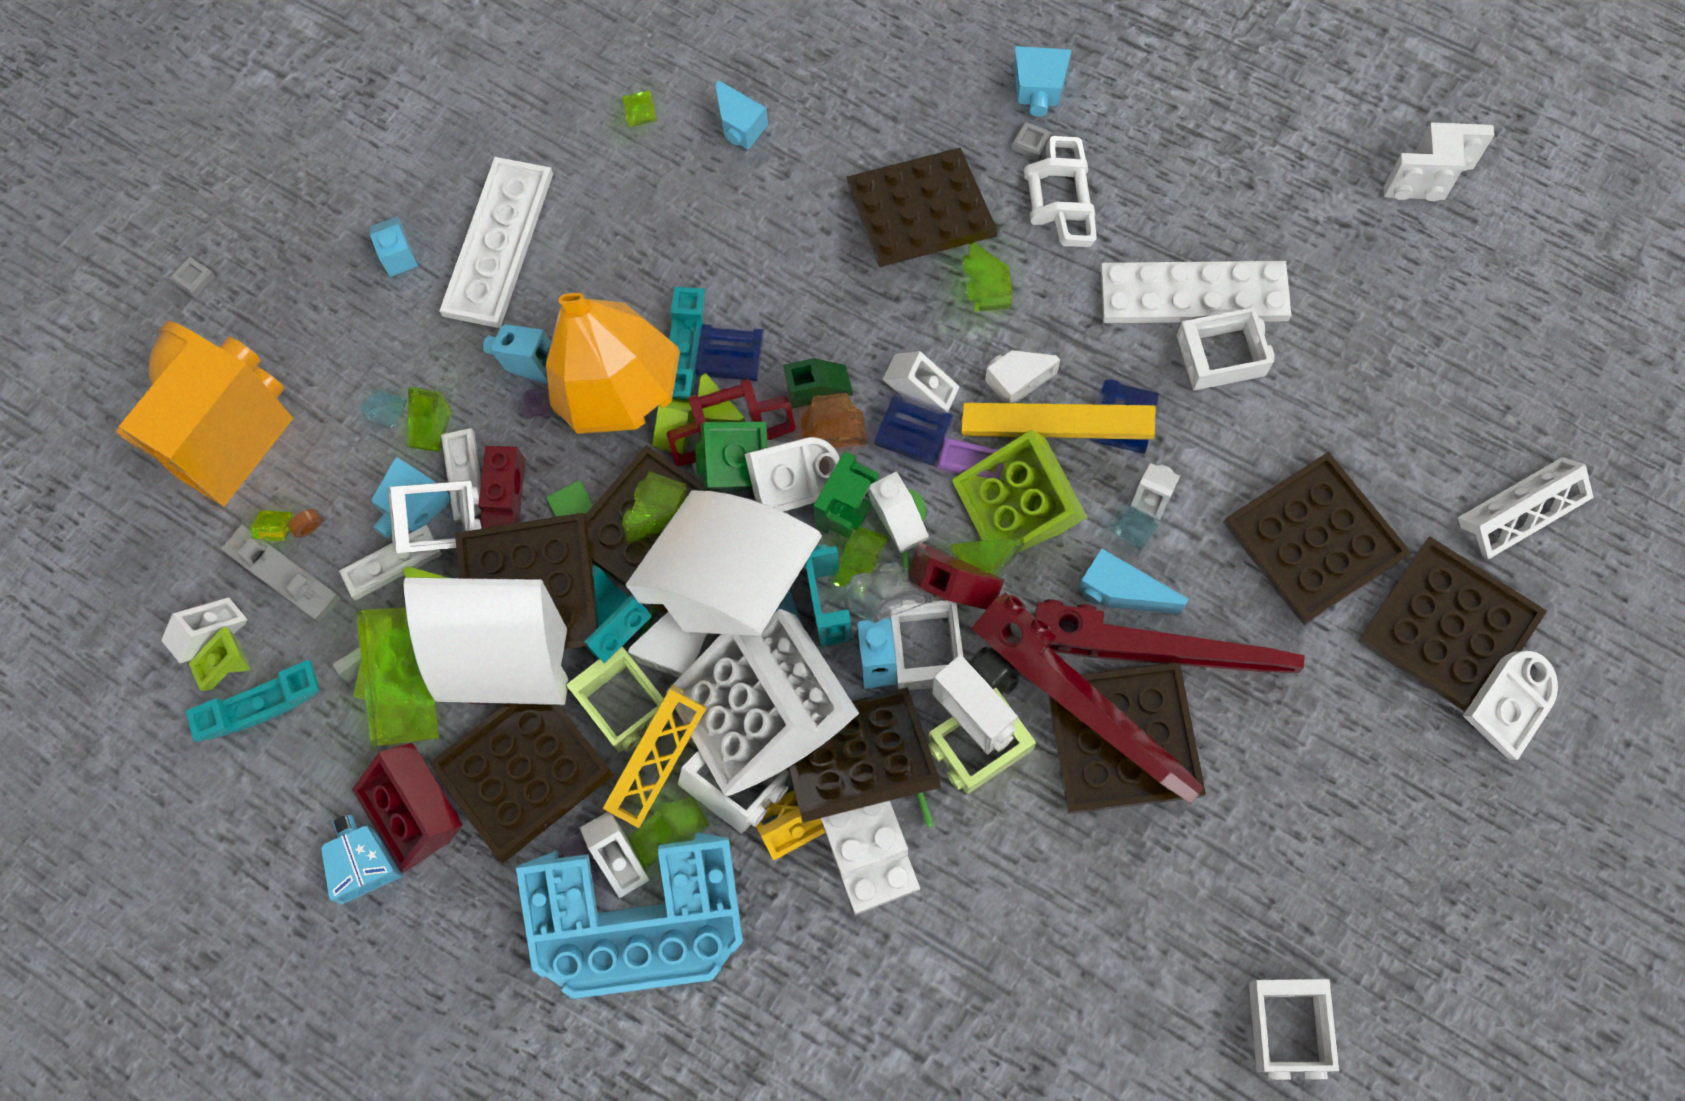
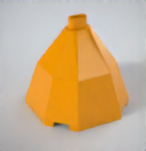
M568 293L559 297L558 302L561 308L554 327L546 362L549 399L553 411L558 416H561L577 434L637 430L645 423V415L658 405L664 408L672 402L680 356L678 346L626 303L586 299L582 293Z

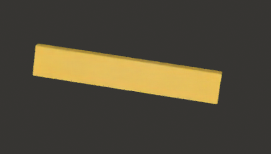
M964 403L961 432L962 436L1020 437L1029 430H1033L1045 437L1155 440L1156 406Z

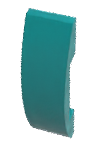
M674 286L669 339L678 346L680 356L672 399L689 400L688 397L692 396L703 334L705 288Z
M308 659L278 672V678L223 701L215 698L186 710L193 741H205L247 729L275 718L312 698L320 691L312 661Z

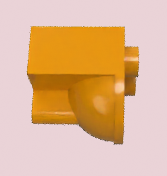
M166 321L158 330L160 335L156 339L149 357L148 367L151 387L115 432L127 442L157 460L177 479L224 507L294 419L277 399L285 387L269 373L257 367L262 360L240 341L228 336L223 344L218 347L186 327L172 321Z

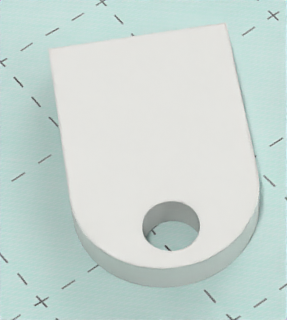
M814 437L798 439L745 453L756 502L781 512L815 503L840 459L831 444L823 439ZM823 457L829 462V471L826 475L822 474L819 469V462Z
M1516 651L1505 655L1498 662L1463 717L1508 760H1518L1555 703L1558 681L1554 668L1544 656L1533 651ZM1532 664H1534L1537 669V677L1535 680H1533L1530 676V668Z

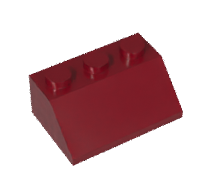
M413 742L378 752L352 788L401 873L409 870L448 844L463 826L457 812L452 808L440 784L433 777L425 764L423 756L419 754Z

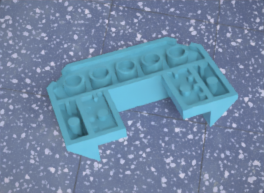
M696 832L695 838L692 841L659 845L658 855L666 904L597 913L589 854L559 858L557 850L518 865L516 873L532 971L542 978L546 976L560 986L561 991L571 999L713 980L729 956L743 942L729 838Z

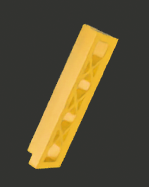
M674 684L670 687L603 807L604 810L637 828L641 826L707 708L684 695V690ZM678 701L697 711L690 723L676 726L672 713ZM669 719L671 728L663 730ZM686 729L680 740L678 731ZM673 733L677 745L675 751L659 756L656 746L658 737ZM652 750L655 758L646 760ZM670 759L663 770L661 761ZM656 763L660 775L658 781L643 786L639 774L641 767ZM636 780L637 788L630 789L632 783ZM653 789L647 799L644 791ZM636 793L640 794L643 808L638 817L620 808L626 796Z
M795 790L785 794L778 803L774 804L771 802L765 808L767 812L761 821L772 815H778L775 820L765 825L760 822L756 826L773 861L826 833L821 818L802 822L799 806H795L797 803Z

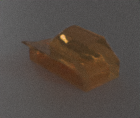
M847 393L814 396L812 398L807 414L801 418L803 438H820L831 444L834 448L867 444L863 412L854 406Z

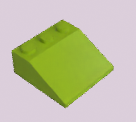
M1029 430L952 479L994 563L1053 538L1088 518L1045 436L1033 430ZM1004 463L1000 480L976 476L985 470L995 472L996 466Z

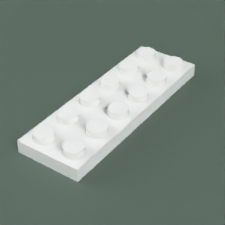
M494 157L439 310L442 317L501 328L553 176L551 167Z
M1286 261L1101 263L1103 323L1182 322L1255 307L1258 318H1262L1264 322L1289 321L1292 316Z

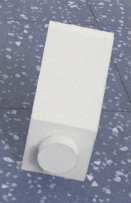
M1011 350L1006 355H998L989 362L985 382L1004 403H1017L1057 374L1060 359L1056 355Z
M920 351L895 354L883 378L902 397L942 413H948L960 387Z
M1150 463L1140 481L1130 507L1160 520L1180 476L1174 474L1173 470L1167 466H1156Z
M897 471L871 484L868 489L870 502L900 553L929 539L914 500Z
M228 597L173 613L161 641L178 662L183 663L192 660L222 627H228L234 634L246 624L248 619Z
M606 812L580 827L589 851L619 898L650 881L613 814Z

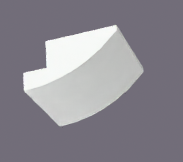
M692 490L630 577L626 586L639 603L664 604L684 632L760 636L822 535L818 530L804 522L759 502L726 493Z
M405 578L404 596L410 637L421 676L435 702L565 705L568 690L566 684L569 683V679L561 663L567 628L542 580Z
M781 609L771 617L760 636L721 634L674 683V685L684 690V695L707 707L691 737L725 796L733 795L754 786L803 759L843 729L859 714L797 616ZM679 701L675 707L684 724L690 723L697 712Z

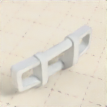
M1052 136L1046 144L1047 159L1032 163L1024 168V177L1029 184L1032 206L1030 221L1033 225H1043L1055 220L1061 245L1091 247L1097 238L1094 205L1090 203L1086 177L1089 170L1082 140L1078 137ZM1055 147L1071 148L1074 151L1075 159L1056 158ZM1048 176L1074 177L1078 203L1054 202L1044 206L1040 179ZM1065 220L1085 221L1087 236L1071 235L1068 232Z

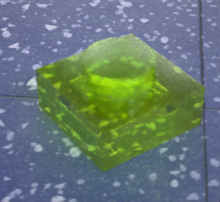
M650 91L622 96L629 127L657 121Z
M260 510L251 526L252 539L285 541L290 532L287 525L293 518V512Z

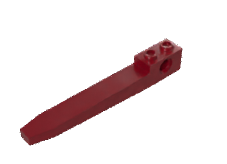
M485 446L478 507L481 509V529L519 523L526 459L518 447ZM467 702V703H469V704H479V705H489V704H490V703Z
M1004 593L997 597L971 629L1035 685L1158 782L1191 804L1204 787L1174 757L1049 648L1056 636L1051 633L1050 626L1044 620L1037 617L1034 618L1025 610V604L1014 595ZM1011 623L1016 624L1020 628L1021 637H1017L1012 633Z
M1048 599L1044 600V602H1038L1034 618L1037 617L1044 620L1050 626L1051 633L1056 636L1049 646L1055 653L1157 664L1180 662L1181 666L1254 672L1300 673L1304 668L1305 655L1260 646L1103 624L1104 611L1096 610L1095 606L1088 604H1079L1077 607L1063 605V602L1059 600ZM1064 621L1071 622L1075 626L1076 631L1072 633L1064 632L1060 628L1059 623Z

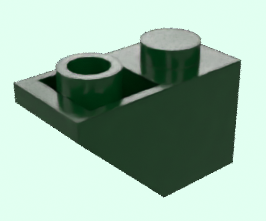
M816 358L783 365L792 409L853 396L846 365Z

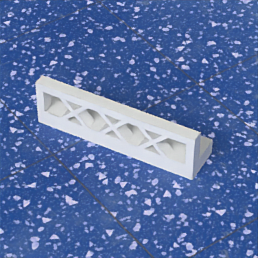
M1561 457L1459 516L1460 528L1476 535L1482 557L1490 559L1594 498L1586 465ZM1578 483L1580 493L1567 499L1566 497L1571 486ZM1554 497L1555 499L1550 511L1540 514L1545 501ZM1525 512L1529 513L1524 525L1517 530L1514 529L1518 517ZM1501 528L1502 531L1497 542L1491 545L1488 534Z

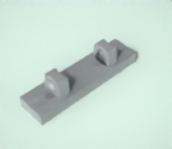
M242 524L220 548L224 553L318 623L322 621L340 599L336 593ZM263 551H265V552L262 554V556H261L255 563H253V562L258 558V556H259Z

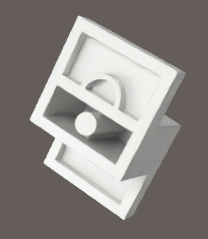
M1431 122L1415 152L1401 153L1383 187L1384 197L1396 198L1398 200L1409 198L1426 199L1428 201L1445 200L1461 172L1473 170L1494 137V126Z
M890 801L821 818L855 915L920 891V886L908 858V847Z

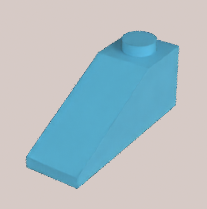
M1101 549L1081 580L1078 591L1082 592V596L1092 604H1102L1105 607L1181 614L1189 600L1104 549Z

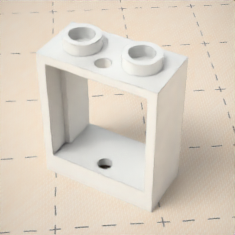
M1255 307L1181 322L1177 339L1193 391L1267 375L1271 365L1274 363V351L1271 345H1267L1264 336L1265 324L1262 318H1258ZM1243 330L1253 362L1210 370L1200 338Z
M471 481L387 487L393 551L395 553L456 548L455 538L409 542L405 494L459 490L463 531L481 529L480 520L474 518L473 507L478 506L479 503L477 487H472Z
M938 596L930 598L928 602L915 603L914 600H901L896 602V605L890 606L898 689L906 687L909 690L933 688L934 676L947 665L905 669L899 622L948 618L952 658L954 660L960 654L963 656L957 603L947 601Z
M961 654L934 676L933 696L987 755L994 749L1000 752L1014 739L1012 735L1016 732L1015 725L1018 716Z
M699 750L681 768L678 785L742 834L750 825L756 827L761 822L767 812L765 808L771 802L776 804L784 796L788 788L785 786L789 771L785 769L762 781L768 787L747 810L743 809L728 796H725L703 778L710 769Z
M1329 979L1255 980L1249 982L1257 1072H1268V1080H1291L1290 1072H1304L1306 1080L1328 1079L1327 1072L1339 1071ZM1264 997H1313L1319 1062H1270Z

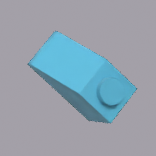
M718 80L715 86L724 136L733 145H740L749 150L768 126L767 109Z
M398 216L370 226V237L377 255L390 277L418 267Z

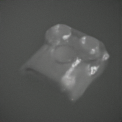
M899 563L885 564L880 567V571L872 574L861 573L852 576L851 581L846 584L847 592L843 596L846 610L849 609L850 612L873 623L934 602L929 592L909 580L907 568L899 566Z

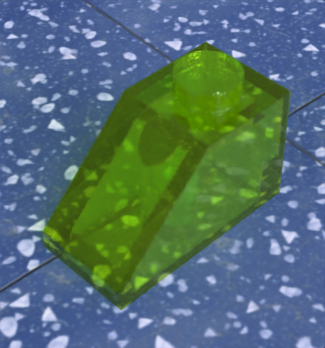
M691 796L663 805L628 840L643 868H646L659 861V845L692 841L695 838V833H702L709 826V823L695 798Z

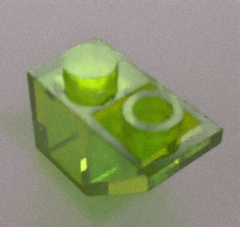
M975 242L969 244L968 255H963L964 274L970 275V282H966V295L968 301H973L974 312L1011 309L1013 291L1009 266Z
M649 471L645 481H640L636 487L634 494L636 502L633 509H627L623 517L622 527L625 530L627 541L635 542L664 530L687 498L686 484Z

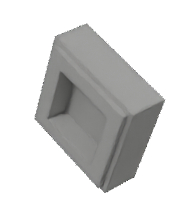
M1024 121L1012 143V150L1039 160L1046 144L1051 138L1052 132Z
M189 256L169 279L196 298L216 276L208 268Z

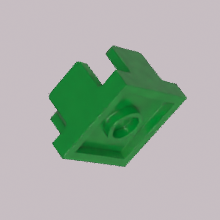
M766 422L702 423L700 425L701 441L695 445L697 476H704V489H714V492H739L752 488L745 453L768 448Z
M844 451L813 505L816 529L827 534L831 530L850 539L853 529L859 530L871 508V502L864 499L871 484L879 480V474L858 464L856 456Z

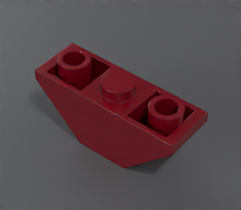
M921 542L917 544L908 571L920 588L947 601L985 610L999 597L1004 583V579Z

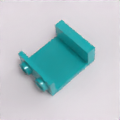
M818 545L811 553L805 565L820 647L853 641L849 609L825 614L821 612L815 578L840 574L837 546Z
M594 565L592 568L599 628L584 642L588 646L586 648L605 664L652 615L642 603L636 600L633 594L630 597L610 581L600 568Z

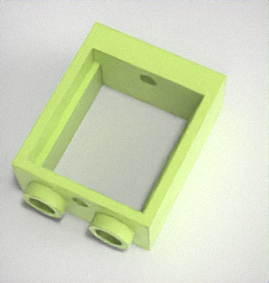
M623 647L605 664L599 659L566 684L618 753L624 749L629 751L640 743L641 736L645 734L664 700ZM627 667L657 707L617 737L587 697Z
M994 688L993 690H994V691L1002 698V700L1009 706V704L1006 702V700H1005L1004 697L1001 695V693L998 691V689H997V688ZM953 717L930 731L928 739L930 741L928 746L932 756L937 762L944 761L950 770L947 772V776L957 790L963 788L967 795L1033 751L1036 745L1033 737L1020 719L1017 718L1016 732L1012 735L1014 739L1011 741L1015 747L970 776L943 738L961 726Z

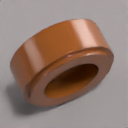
M307 509L293 517L287 527L294 537H305L321 525L322 518L315 509Z

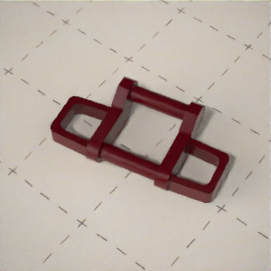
M750 379L740 381V385L698 397L697 394L689 396L688 399L695 421L669 430L666 434L675 464L683 466L696 462L695 451L679 454L675 442L698 432L701 439L700 425L706 423L702 409L744 397L751 422H763L760 413L784 408L787 420L782 424L766 429L767 440H772L791 433L796 429L791 405L787 397L780 396L757 402Z

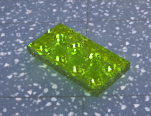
M406 607L357 611L356 617L371 747L438 739L439 732L435 701L426 687L416 661L410 637Z

